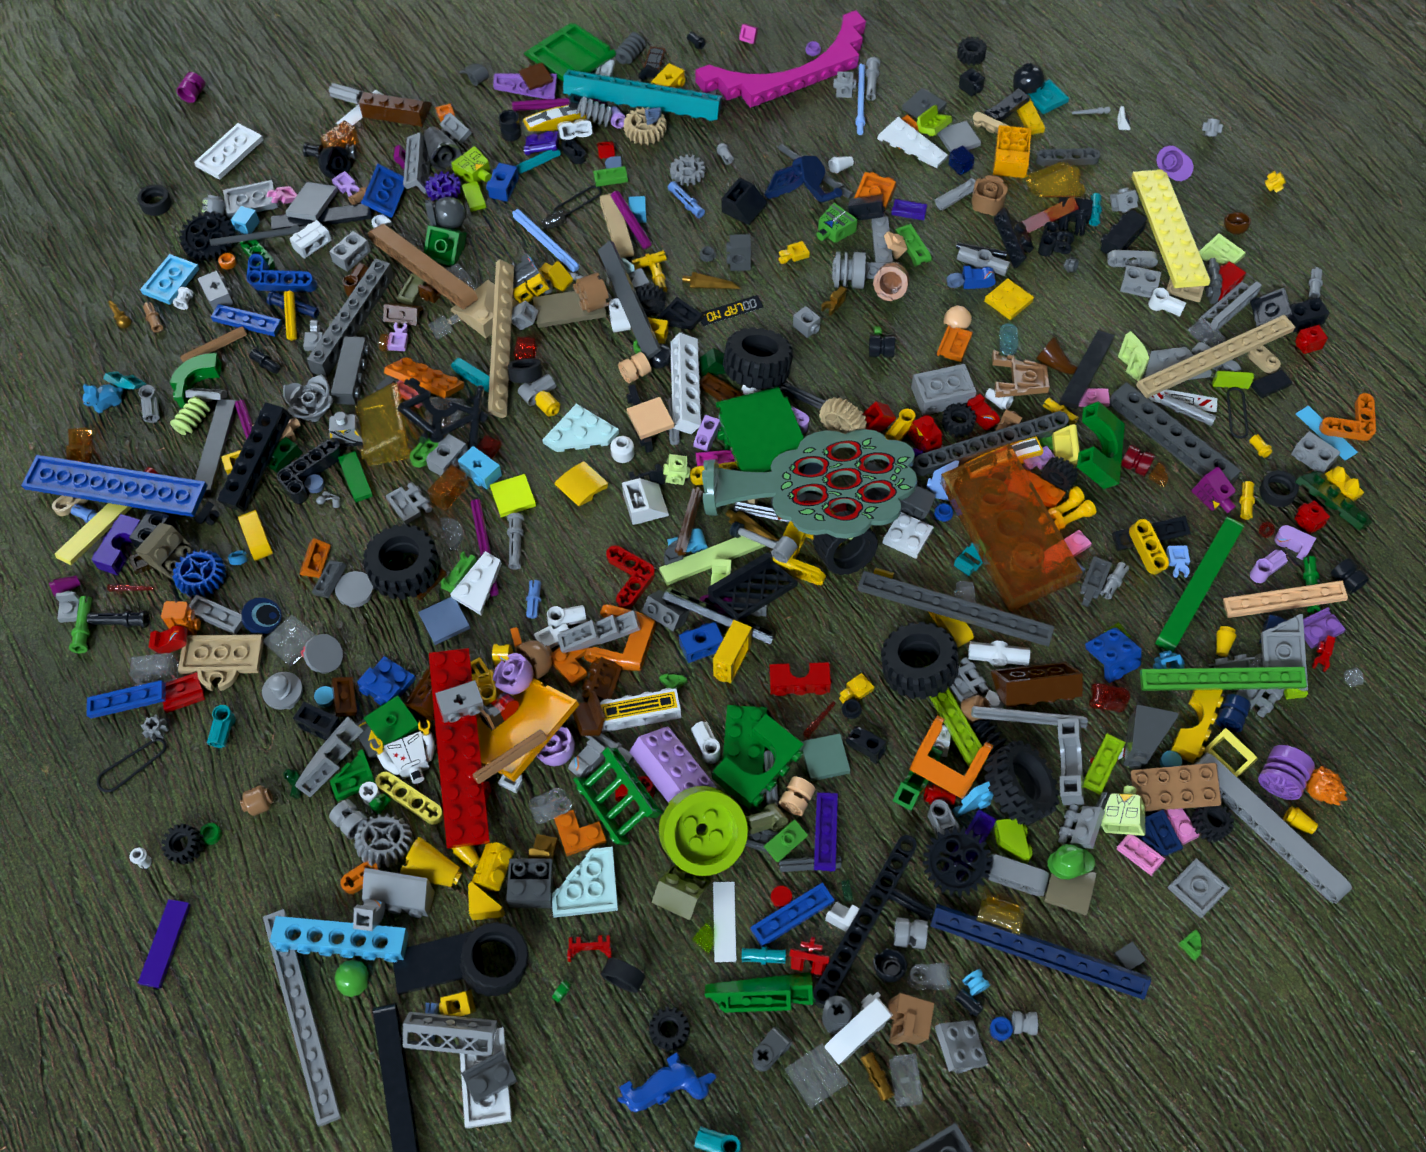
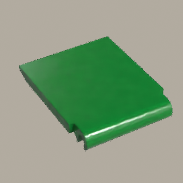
M569 23L525 51L524 55L537 64L542 62L547 71L551 74H557V78L564 81V74L567 70L591 73L614 58L616 52L614 49L610 51L609 45L577 24Z
M779 387L716 402V408H720L718 418L739 471L770 472L772 461L779 454L798 449L800 442L804 439L787 397H783Z

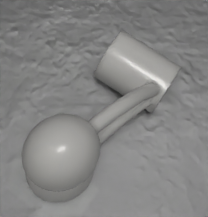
M324 491L316 499L319 505L324 504L326 500L332 499L333 507H340V497L330 494L329 491Z

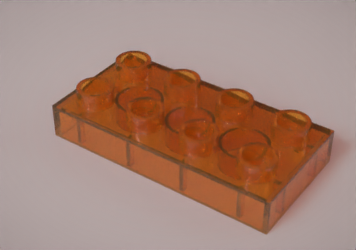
M1010 444L941 474L940 484L1009 611L1080 581L1083 573Z

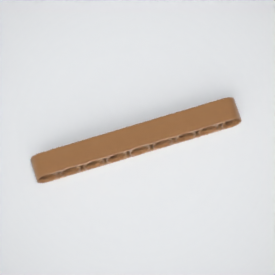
M380 224L368 232L370 240L377 247L432 286L459 308L465 309L478 300L476 292L470 286L385 224Z

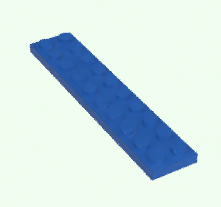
M36 455L21 486L25 490L194 517L208 485L204 481Z

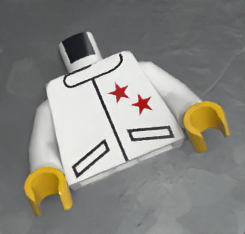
M428 719L427 728H422L419 721L418 728L421 730L420 732L384 746L385 749H382L383 743L379 738H377L380 742L378 748H374L370 742V747L377 751L376 755L386 770L394 775L400 774L402 779L411 777L413 784H418L424 780L422 772L430 768L429 762L433 759L435 751L432 732H429L431 722Z

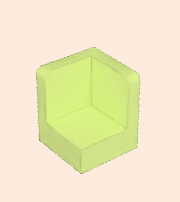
M712 559L711 585L731 574V560Z

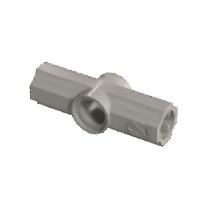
M961 246L956 259L974 265L975 269L991 267L994 273L1006 276L1010 266L1009 261L992 256L989 250L982 249L976 251L965 246Z

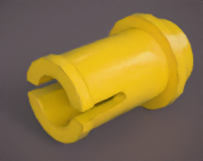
M1259 434L1254 435L1249 440V443L1258 451L1259 456L1265 458L1272 453L1271 445H1267Z

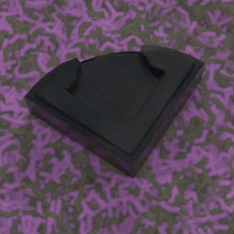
M647 64L638 74V78L642 80L655 78L660 71Z

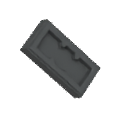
M329 560L312 593L315 596L329 598L346 565L343 562Z

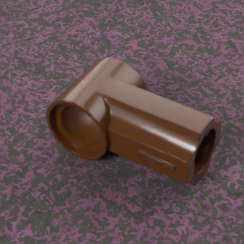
M359 263L350 275L343 278L344 289L348 297L368 270L365 264Z

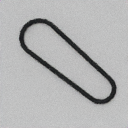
M156 738L155 741L151 740L103 770L97 778L98 788L103 792L117 790L161 756L166 750V742L161 738ZM160 741L163 743V749L160 753L112 789L101 787L100 779L107 771L153 742Z

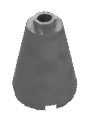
M437 127L426 129L424 138L430 163L437 170L444 171L449 166L452 168L451 163L461 156L459 146Z

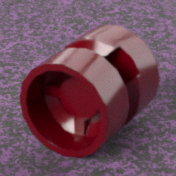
M1131 444L1122 460L1121 467L1129 470L1135 468V473L1145 477L1155 455L1147 451L1141 453L1138 447Z

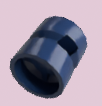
M1226 695L1216 723L1222 729L1227 728L1230 732H1241L1245 724V717H1247L1251 708V703L1240 695Z

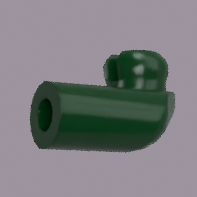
M286 769L283 777L292 785L290 797L300 798L301 790L295 784L301 775L296 770Z

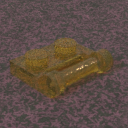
M983 893L976 920L980 922L984 920L1013 930L1012 933L1019 935L1025 907Z

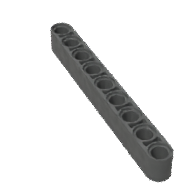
M1059 411L920 454L914 462L913 471L918 476H925L934 473V471L955 460L959 461L958 465L982 454L1017 441L1036 436L1037 439L1050 437L1053 432L1065 428L1069 418L1066 413ZM1055 421L1061 422L1062 425L1057 424ZM1038 426L1044 427L1045 430H1041ZM1021 431L1027 432L1028 435L1022 434ZM1007 436L1011 438V440H1006L1004 437ZM987 442H992L995 446H990ZM970 447H975L978 451H973ZM953 452L959 453L960 456H959V457L955 456V455L953 454ZM936 458L943 459V462L937 461ZM919 463H924L927 467H921Z

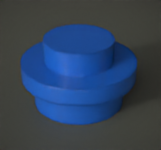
M943 503L935 508L934 515L939 521L946 522L953 517V509L950 505Z

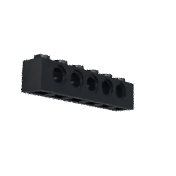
M267 402L264 403L239 456L236 458L232 471L219 493L217 500L226 507L245 513L292 416L286 409Z

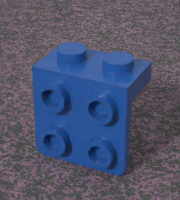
M1112 628L1085 644V648L1104 665V679L1109 683L1122 678L1123 675L1141 666V648L1118 628Z

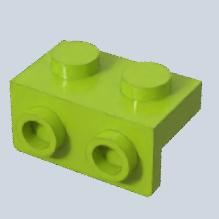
M933 105L918 116V132L935 136L952 122V116L938 114L937 105Z

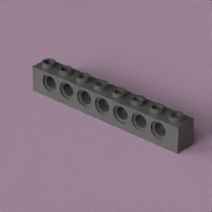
M378 259L372 262L307 358L312 373L328 377L339 360L344 336L354 337L394 278L390 263Z
M1126 382L1112 394L1109 404L1112 408L1203 478L1216 467H1219L1231 484L1237 480L1241 470L1235 464L1224 458L1222 454L1211 448L1205 441L1198 438L1191 430L1180 424L1178 420L1167 414L1164 409L1158 407L1149 398L1146 399L1135 387Z

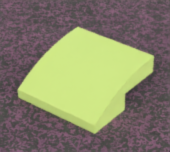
M1130 331L1125 335L1118 357L1128 365L1126 372L1139 381L1144 375L1149 355L1141 341Z

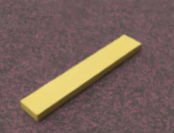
M108 503L55 553L56 558L69 565H73L112 527L120 514L125 515L132 507Z

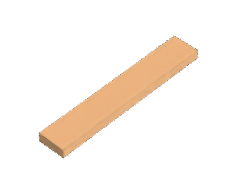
M1342 580L1223 598V604L1227 618L1347 601L1348 596Z

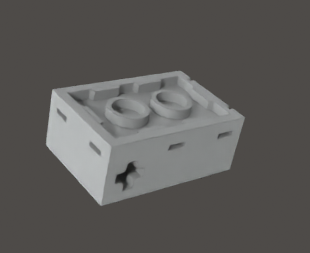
M965 364L913 375L911 388L922 416L946 410V407H951L953 403L955 406H957V403L963 406V403L967 404L970 399L976 396V389Z

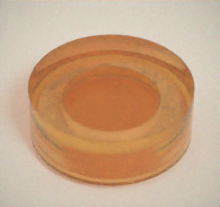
M388 334L380 335V351H388Z

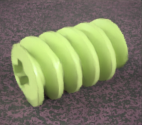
M193 396L184 405V409H181L179 414L175 415V419L170 421V424L181 435H186V432L193 433L191 427L197 428L195 421L201 423L200 417H206L203 411L210 412V408L204 401Z

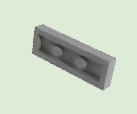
M197 594L189 604L190 608L194 609L197 618L234 635L238 633L243 625L241 614Z

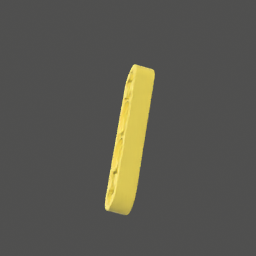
M382 772L377 775L375 782L381 792L429 824L436 825L442 821L444 813L437 803L389 772ZM382 780H389L393 788L391 789L387 784H382ZM401 788H405L407 790L405 796H396L397 790ZM415 799H422L423 804L419 808L412 807L413 801ZM428 807L432 812H437L438 816L431 817L426 808Z

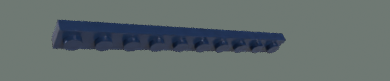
M939 904L936 906L931 921V927L1143 1000L1151 983L1150 976Z

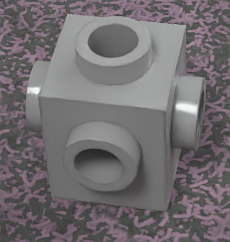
M837 72V78H834L833 88H836V97L852 98V89H856V79H853V72Z
M1129 187L1118 189V193L1110 194L1112 211L1127 213L1130 209L1138 207L1136 190H1129Z

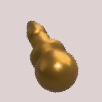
M109 300V307L114 313L117 325L122 329L128 328L131 325L130 318L126 316L124 311H120L114 302Z

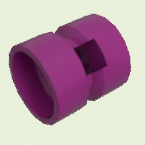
M188 72L177 87L176 92L182 100L193 103L206 84L200 75Z

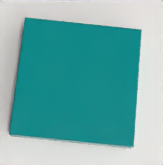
M1050 79L1045 81L1043 89L1040 87L1036 89L1037 92L1027 94L1033 105L1042 114L1069 102V97Z

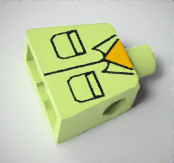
M1124 786L1123 794L1113 793L1110 795L1101 823L1105 833L1145 836V805L1141 796L1136 795L1137 789L1135 787Z

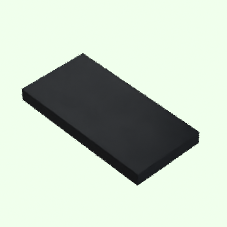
M473 931L406 947L404 960L393 962L397 994L402 995L462 980V971L460 969L462 948L468 935ZM479 946L474 953L473 962L475 968L481 974H485L481 947Z

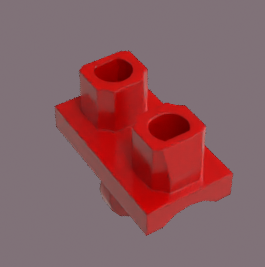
M811 936L810 942L801 941L800 946L801 948L809 949L808 952L790 949L791 969L802 971L804 960L813 961L811 973L822 975L826 964L829 963L830 956L813 953V950L822 952L823 945L814 944L815 937Z

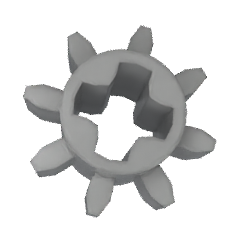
M1208 119L1207 123H1203L1202 131H1205V136L1217 137L1218 133H1222L1223 125L1220 124L1218 119Z
M158 715L150 718L147 717L144 724L141 725L143 730H145L142 734L145 738L150 737L152 741H155L156 738L163 739L165 732L169 731L165 726L167 721L164 718L160 719Z

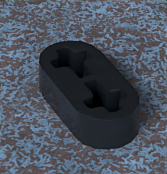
M569 139L562 142L563 153L573 163L583 164L586 161L584 149L574 140Z

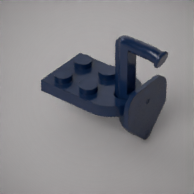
M801 156L793 161L792 166L774 173L764 196L767 199L778 197L781 194L790 193L804 184L819 202H826L841 197L842 190L835 188L834 191L825 194L820 188L821 181L825 175L824 165L816 156Z

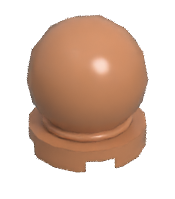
M888 263L882 266L873 281L877 295L887 301H893L902 297L909 286V273L905 267L897 263Z

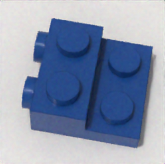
M384 656L373 669L369 667L357 681L360 687L358 690L365 696H372L374 701L382 706L397 695L400 698L416 678L413 674Z

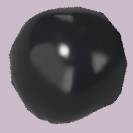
M659 343L661 351L648 360L650 366L655 369L664 368L671 363V349L664 343Z
M886 948L881 953H875L873 967L875 974L882 981L896 982L906 974L907 962L905 956L899 951Z

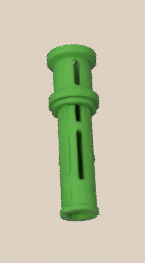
M86 596L79 598L76 626L71 631L73 638L72 643L69 645V650L74 653H85L88 650L86 642L90 632L87 629V615L90 613L92 598L89 596L86 603Z

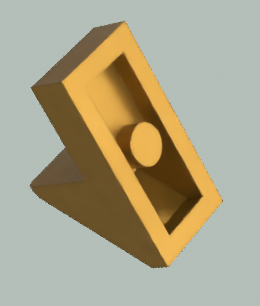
M537 834L533 848L529 849L528 859L553 860L558 839Z

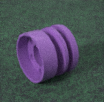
M1288 745L1274 746L1267 758V763L1258 777L1259 783L1269 793L1288 800L1299 799L1307 785L1306 781L1311 777L1315 764L1310 756L1297 748Z

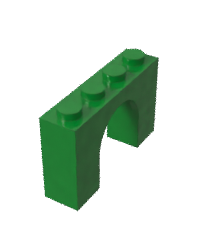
M1098 401L1083 407L1082 423L1097 435L1102 446V452L1096 447L1080 451L1078 453L1077 468L1100 487L1106 489L1120 483L1125 424Z
M767 714L753 727L752 736L772 753L775 761L772 768L763 774H748L725 757L712 771V780L749 810L754 805L757 807L762 802L766 791L771 792L777 785L776 780L780 776L784 777L791 768L789 766L793 761L798 762L804 754L802 752L804 744Z

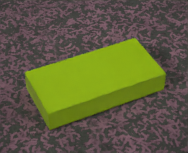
M477 181L461 185L470 212L486 208Z
M1217 371L1212 385L1213 387L1249 389L1254 379V373Z

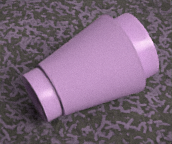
M611 107L612 115L610 119L612 126L616 128L624 127L626 116L617 107Z

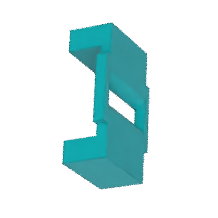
M974 538L971 546H967L956 558L954 566L970 576L973 571H977L986 561L991 548L977 538ZM965 552L974 557L975 559H977L978 561H980L981 563L977 565L976 563L971 561L969 558L964 556Z

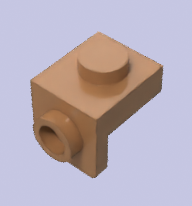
M1006 409L995 431L1020 424L1022 417L1016 412ZM1007 436L1004 437L1007 440H1011V438Z

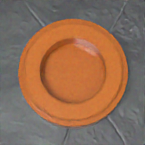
M224 253L218 259L220 267L225 270L232 269L237 264L236 258L232 253Z

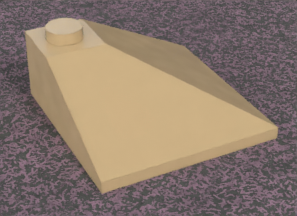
M489 280L474 290L478 297L476 302L465 309H461L457 305L451 308V312L484 338L492 334L495 284ZM512 299V309H513V307H515L516 305L519 304V303H518L516 300H514V299Z

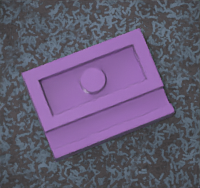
M1329 607L1303 619L1304 639L1311 649L1318 646L1320 641L1323 642L1327 635L1336 637L1346 630L1336 616L1330 613Z

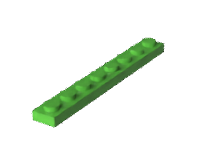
M1305 667L1140 670L1142 691L1304 689L1307 687Z

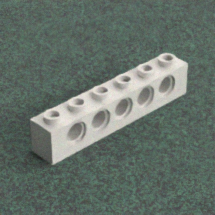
M679 332L671 341L673 429L692 434L702 423L700 417L701 391L699 389L700 362L698 361V339Z

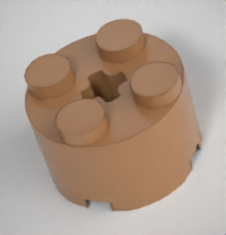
M988 175L983 179L979 178L976 180L971 200L973 210L991 216L998 214L1004 207L1008 190L1007 185L1005 186L1001 178Z
M597 272L579 278L573 284L575 293L579 294L581 299L579 305L582 311L586 310L588 313L609 306V302L606 303V299L609 298L603 279H598L599 273Z

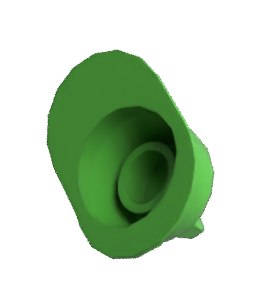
M1066 844L1052 853L1047 863L1050 872L1054 876L1069 880L1092 871L1095 866V859L1086 849Z

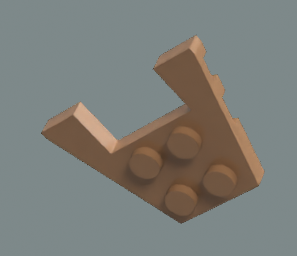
M993 350L992 365L1011 367L1012 383H995V397L1048 393L1049 379L1046 365L1026 359L1022 362L1015 360V357L1008 354L1005 357L999 355V351Z

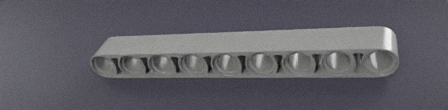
M1206 753L1193 764H1217L1221 800L1328 901L1336 904L1352 889L1350 882L1212 754Z

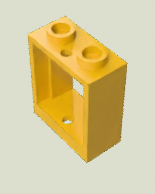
M733 620L713 657V676L719 681L732 683L752 645V627Z

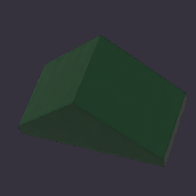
M712 348L698 359L700 362V377L705 376L708 372L712 375L726 374L723 368V352Z

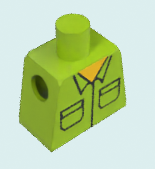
M475 146L451 163L455 176L469 183L480 182L481 180L488 182L492 177L489 161Z

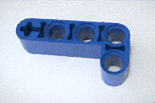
M253 254L249 257L247 281L256 290L312 292L317 288V281L309 272L269 270L268 263L260 254Z

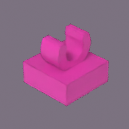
M745 23L742 24L739 40L755 44L758 28Z

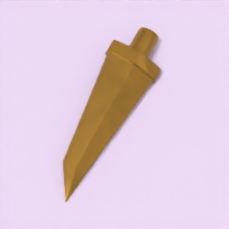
M692 272V276L683 275L682 282L690 283V288L741 289L732 281L697 272Z
M730 509L727 510L726 516L730 518V524L737 521L744 524V529L770 540L779 541L744 512L739 511L735 513Z

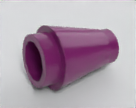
M76 575L53 579L49 583L54 597H56V593L72 591L81 586Z

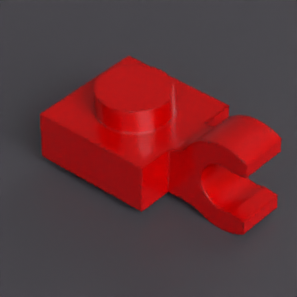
M1327 635L1323 642H1319L1316 650L1319 656L1313 661L1312 668L1315 669L1318 663L1323 665V672L1327 671L1330 666L1329 659L1333 652L1335 637Z

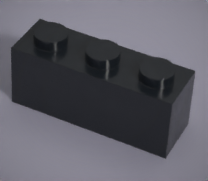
M1130 209L1127 214L1121 216L1118 224H1114L1108 234H1104L1100 241L1102 243L1100 251L1108 254L1112 250H1127L1145 230L1148 218Z

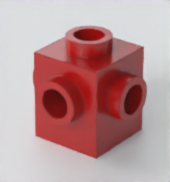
M1314 500L1309 504H1302L1297 509L1298 513L1294 519L1310 535L1323 528L1330 516Z

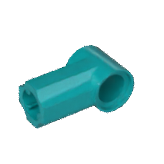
M219 705L212 712L213 722L207 744L216 748L226 747L230 729L235 724L236 717L228 706ZM224 714H228L225 719H221Z
M700 1127L695 1141V1148L707 1152H725L726 1144L734 1142L737 1144L735 1152H742V1147L737 1137Z

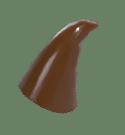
M1057 337L1052 338L1036 357L1040 362L1062 373L1074 374L1078 366L1070 363Z

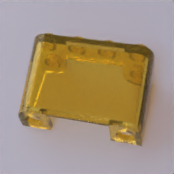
M1064 161L1025 175L1030 193L1039 198L1084 197L1083 193H1086L1083 183L1080 184L1078 178L1081 176L1079 168L1075 167V165L1069 166Z

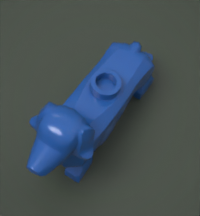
M675 1053L666 1059L669 1067L657 1070L641 1087L633 1089L631 1081L620 1086L619 1089L623 1097H619L618 1102L626 1104L630 1111L638 1112L656 1103L658 1105L666 1103L670 1099L669 1095L679 1089L686 1090L693 1098L700 1100L708 1095L709 1085L716 1079V1075L708 1073L698 1078L690 1066L681 1064L678 1054Z

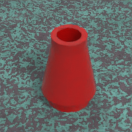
M934 784L931 786L927 785L924 791V802H928L931 805L935 800H943L949 805H954L956 795Z

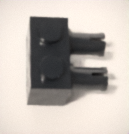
M1059 196L1057 204L1062 202L1064 207L1067 200L1071 197ZM1075 198L1079 209L1057 219L1059 220V230L1068 231L1069 221L1076 222L1074 235L1078 236L1080 231L1079 236H1084L1086 223L1088 224L1091 217L1093 200Z

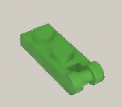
M911 224L895 230V234L903 236L907 246L906 251L915 267L921 265L922 262L927 263L932 260L930 252Z

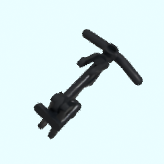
M410 378V380L406 379L403 384L416 390L419 395L401 402L397 407V411L424 431L417 440L419 443L424 444L428 437L433 443H438L443 439L444 435L471 422L468 449L478 445L479 423H484L489 415L480 408L481 398L484 395V387L482 385L477 387L476 394L473 397L466 399L467 405L449 401L448 406L450 408L440 410L431 404V392L419 386L420 382L418 380ZM422 403L424 408L432 415V426L410 408ZM457 410L469 413V415L441 428L442 417L451 416Z

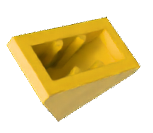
M473 882L468 884L469 915L472 920L500 918L505 915L502 906Z

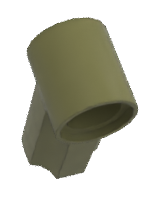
M775 803L764 807L762 812L745 817L748 834H755L770 828L773 831H779L788 823V819Z

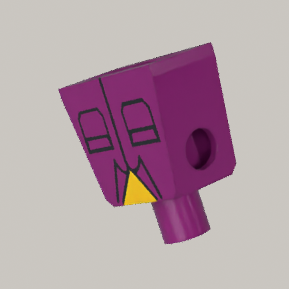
M1219 467L1206 474L1191 490L1212 511L1221 506L1228 514L1237 507L1230 499L1236 492L1235 488Z

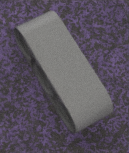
M989 855V858H992L993 861L987 865L992 867V871H986L985 873L990 876V881L1035 896H1044L1049 879L1048 872L1000 855Z

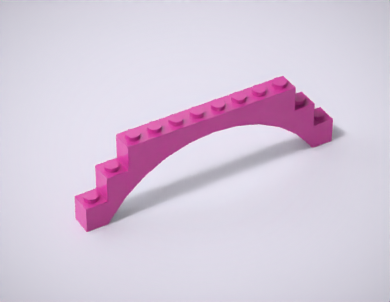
M857 10L844 14L841 30L834 43L822 55L801 67L777 73L746 74L707 65L696 69L695 82L703 93L719 89L727 101L742 96L750 108L828 79L837 75V72H845L858 67L859 54L857 52L861 50L863 39L861 35L864 34L866 21Z

